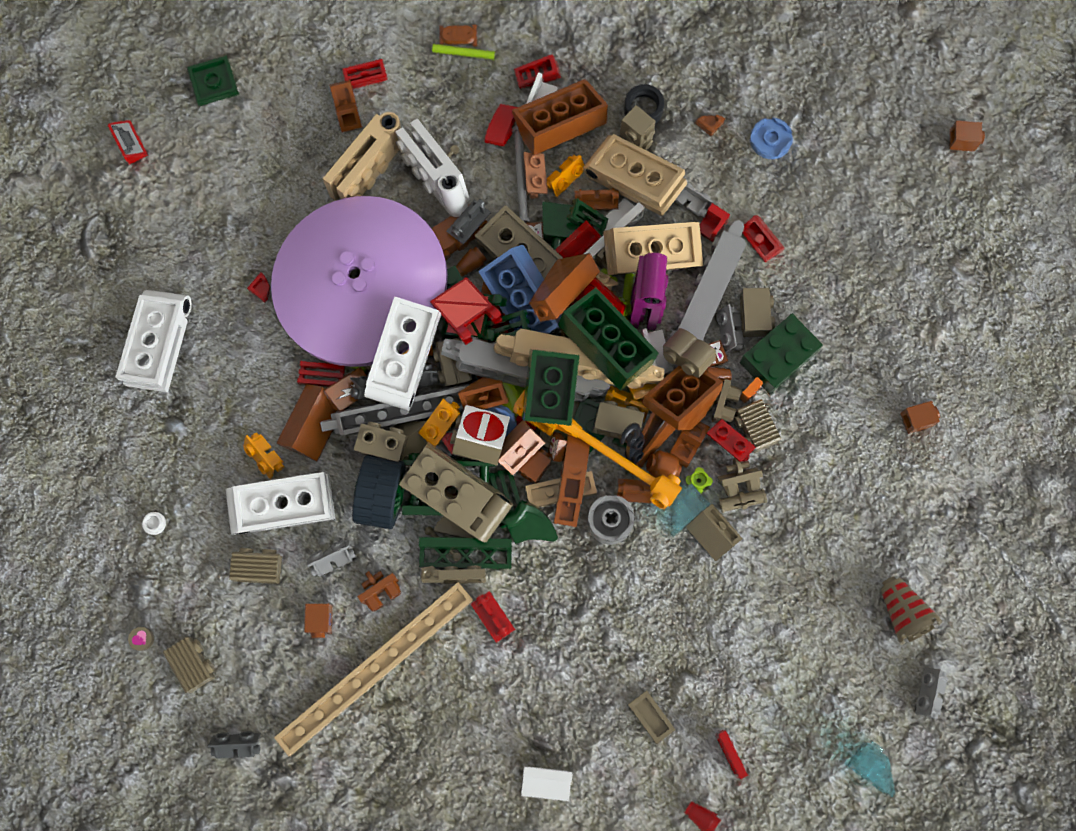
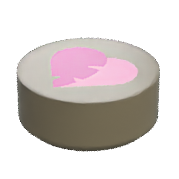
M137 627L130 632L128 642L134 650L145 651L152 646L154 635L148 628Z

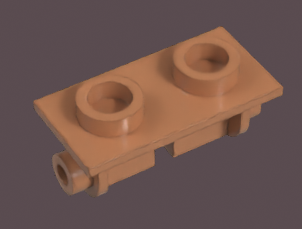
M524 152L527 194L530 195L531 199L538 198V194L548 193L544 154L533 155L532 153Z

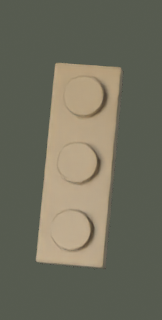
M592 471L586 472L583 497L597 494ZM561 478L525 486L528 501L537 507L556 504Z

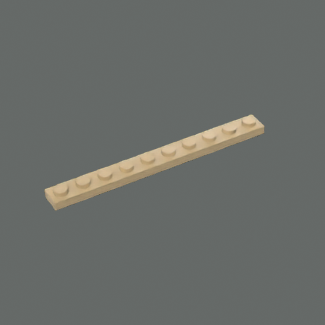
M459 582L456 583L275 736V740L288 756L293 755L474 600Z

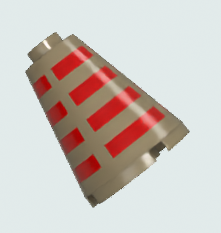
M893 576L882 582L883 587L880 590L900 645L905 644L904 639L906 638L909 642H912L935 629L933 623L937 622L938 625L942 623L941 618L901 578L896 579Z

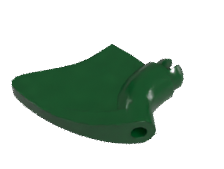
M519 500L516 509L508 512L499 524L501 529L509 528L515 544L532 539L556 541L558 539L557 532L549 517L539 507L524 500Z

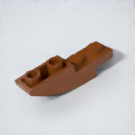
M567 434V444L563 457L553 523L577 527L590 445L578 437Z

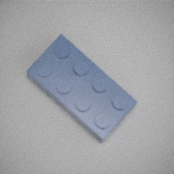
M524 245L509 249L478 271L492 294H500L502 297L507 298L506 306H500L504 315L527 310L528 315H526V318L529 319L530 324H528V327L531 328V331L551 334L560 328L558 323L562 314L557 319L540 322L529 303L544 278ZM521 318L510 320L509 323L521 321ZM520 326V327L514 328L513 330L516 331V330L522 329L523 327Z

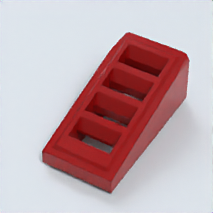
M551 54L515 68L514 72L519 88L533 86L541 68H543L544 72L542 73V82L547 83L560 79L561 74L554 55ZM533 70L536 75L535 77H532L531 71ZM526 72L528 77L527 80H524L522 73Z

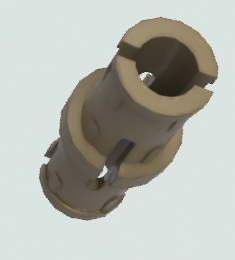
M763 488L748 493L742 491L738 495L719 499L722 513L740 508L745 510L748 506L767 503L766 493Z

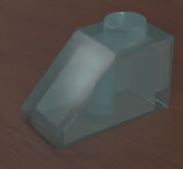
M692 483L687 488L684 485L681 486V491L672 503L671 535L673 537L710 505Z
M862 742L846 766L884 795L893 797L895 795L889 758L883 754L884 749L875 742H871V744Z

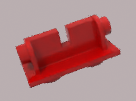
M723 419L706 433L739 462H746L750 458L749 454L756 448Z
M490 591L480 595L470 604L496 643L515 630Z

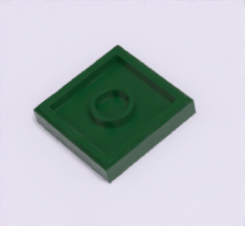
M227 55L187 67L199 106L239 95Z

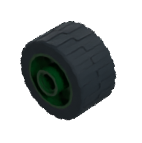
M372 455L364 457L354 490L352 520L354 523L393 529L404 495V488L399 485L406 472L404 461L396 462Z

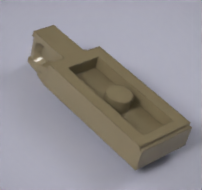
M434 566L422 568L421 580L422 583L456 584L458 582L460 584L485 583L486 571L481 569L480 566H468L467 569L458 570V567L454 566L444 567V570H437Z

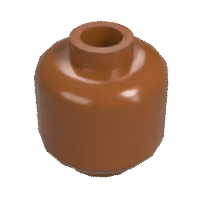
M660 450L651 454L646 464V470L655 478L661 475L668 477L669 474L679 477L682 469L676 455Z

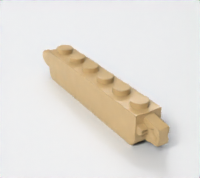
M520 329L516 332L515 336L499 335L493 347L497 354L510 357V362L522 367L528 366L530 350L580 355L578 376H583V378L588 380L598 379L608 384H613L570 338ZM651 365L627 386L637 389L643 388L645 384H658L664 379V369Z

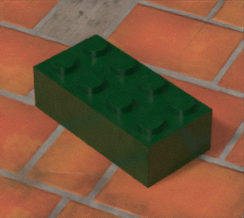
M594 288L565 310L559 320L558 326L620 391L647 370L659 355V352L597 288Z

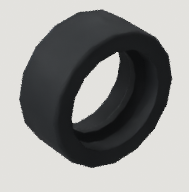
M641 84L631 88L626 94L624 102L625 116L632 110V101L634 99L648 97L657 106L656 111L649 115L656 121V124L662 117L665 105L664 96L660 90L648 84Z

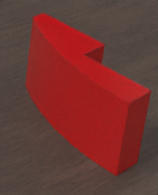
M505 104L498 106L488 126L484 138L485 143L505 146L513 134L512 125L515 123L512 110L518 107Z

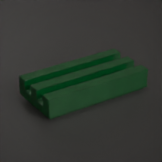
M573 199L572 204L574 205L570 207L569 211L571 213L567 215L566 219L578 227L587 220L603 236L608 218L580 199ZM580 208L581 210H583L584 212H586V213L589 214L590 216L585 215L584 213H582V212L579 211L578 209ZM593 218H595L596 220L600 221L601 224H599V223H597L596 221H594Z
M520 310L502 316L500 323L519 317L521 321L492 330L501 333L520 326L523 327L522 329L531 330L528 327V324H530L529 319L526 318V315H528L527 310ZM491 320L487 321L486 329L491 330V326L495 324ZM518 330L503 335L515 336Z
M507 469L497 473H490L492 486L498 490L495 478H500L504 495L511 501L504 476L508 475L515 501L518 505L520 497L513 475Z

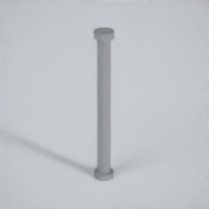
M514 126L512 127V133L515 138L519 218L525 223H530L527 213L523 140L518 127Z

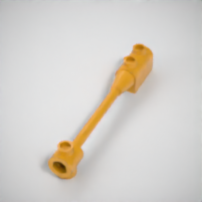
M525 390L515 402L513 412L521 417ZM573 418L571 426L528 421L550 437L557 429L573 437L580 438L649 484L650 494L652 495L650 501L658 508L666 509L667 506L670 507L682 489L679 486L681 480L677 476L669 474L668 477L664 475L656 478L584 431Z

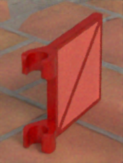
M467 277L430 301L431 305L436 310H439L441 316L458 334L465 345L473 341L471 332L466 326L485 313L495 325L502 321L500 317L501 312L485 298Z

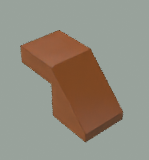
M347 80L330 84L341 132L362 128L351 81Z

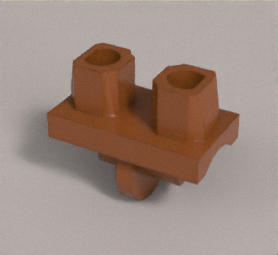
M368 571L365 573L368 579L361 583L364 589L371 585L373 586L357 597L362 604H366L372 612H375L383 606L378 597L379 594L386 591L392 600L402 593L397 583L399 580L391 573L380 582H377L384 577L382 572L379 571L372 575Z

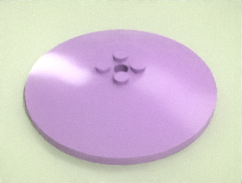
M356 196L344 198L326 204L310 213L295 226L283 242L277 254L272 272L271 292L273 305L282 327L307 353L325 362L340 366H368L373 364L394 296L435 309L430 301L447 290V264L444 252L435 233L426 221L410 208L381 197ZM352 270H360L359 277L355 279L349 277ZM416 322L408 323L406 331L413 332L416 328ZM406 343L402 344L399 348V353L406 352L409 349V345Z

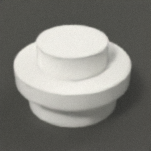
M150 512L143 519V529L148 534L157 535L165 529L166 519L159 512Z

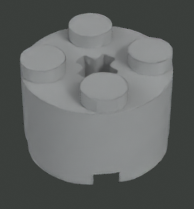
M602 496L592 504L588 513L587 526L589 532L597 541L603 544L614 545L622 542L628 537L634 525L633 508L627 500L620 496ZM612 516H614L615 524H608L606 522L607 517L611 518Z

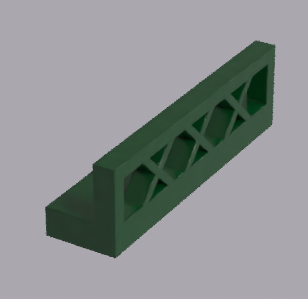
M419 537V568L454 566L467 569L468 566H480L481 569H511L512 539L489 538L485 543L477 538ZM425 549L435 550L440 557L434 563L424 562ZM451 550H458L464 557L457 563H451L445 556ZM462 550L470 551L467 554H465ZM475 550H479L486 558L481 563H473L468 556ZM497 551H507V564H497L491 557ZM442 559H444L447 563H439V562H440ZM489 559L493 564H486L485 562Z

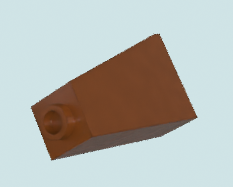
M590 253L558 259L554 263L529 302L540 322L557 319L600 273Z

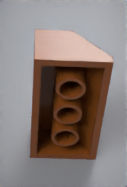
M583 79L512 110V114L523 142L532 154L536 155L607 124L608 104L590 83Z

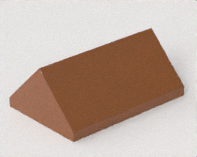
M306 384L276 444L318 462L333 431L322 432L320 422L332 419L331 414L336 413V410L329 403L323 391L325 388Z

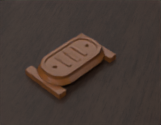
M444 25L440 26V45H444V43L470 44L473 42V47H477V25H472V27L467 25L447 26L445 28Z

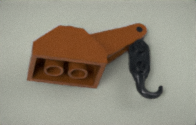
M677 366L643 397V406L652 411L643 431L641 432L638 423H631L623 431L620 437V444L627 443L624 453L626 459L642 468L649 456L655 453L675 429H693L707 415L722 390L723 381L707 370L700 377L686 374L681 366Z

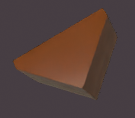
M482 377L458 392L463 409H465V405L486 409L509 403L502 381Z

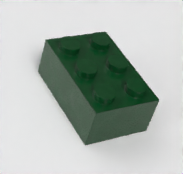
M791 313L746 352L739 363L754 379L758 377L763 381L762 387L770 395L816 355L823 344Z
M530 350L522 420L572 425L580 355Z

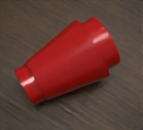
M693 801L684 811L687 817L701 831H715L721 822V819L717 817V813Z

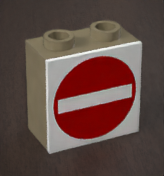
M465 405L463 415H459L456 420L455 428H458V431L453 430L450 441L451 444H454L452 454L497 465L510 417Z

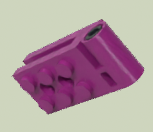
M647 253L644 256H639L633 284L632 311L629 321L636 329H638L639 322L644 320L646 308H648L647 330L655 331L657 324H661L666 307L667 296H665L669 277V275H666L668 257L664 254Z

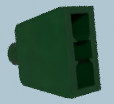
M542 202L543 240L546 243H551V247L555 250L579 227L566 219L567 215L571 213L569 209L573 205Z

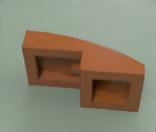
M699 422L691 430H682L670 451L671 454L678 457L680 465L688 467L710 428L708 425Z

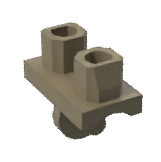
M725 379L720 396L713 403V405L717 404L712 420L714 423H718L721 419L726 422L733 421L736 409L724 406L725 401L730 400L738 403L742 389L732 386L731 380Z
M733 458V465L726 466L727 473L735 472L717 477L718 483L723 486L726 495L731 497L739 494L738 483L745 482L748 492L760 490V478L763 477V473L757 467L750 468L748 461L741 463L736 458Z

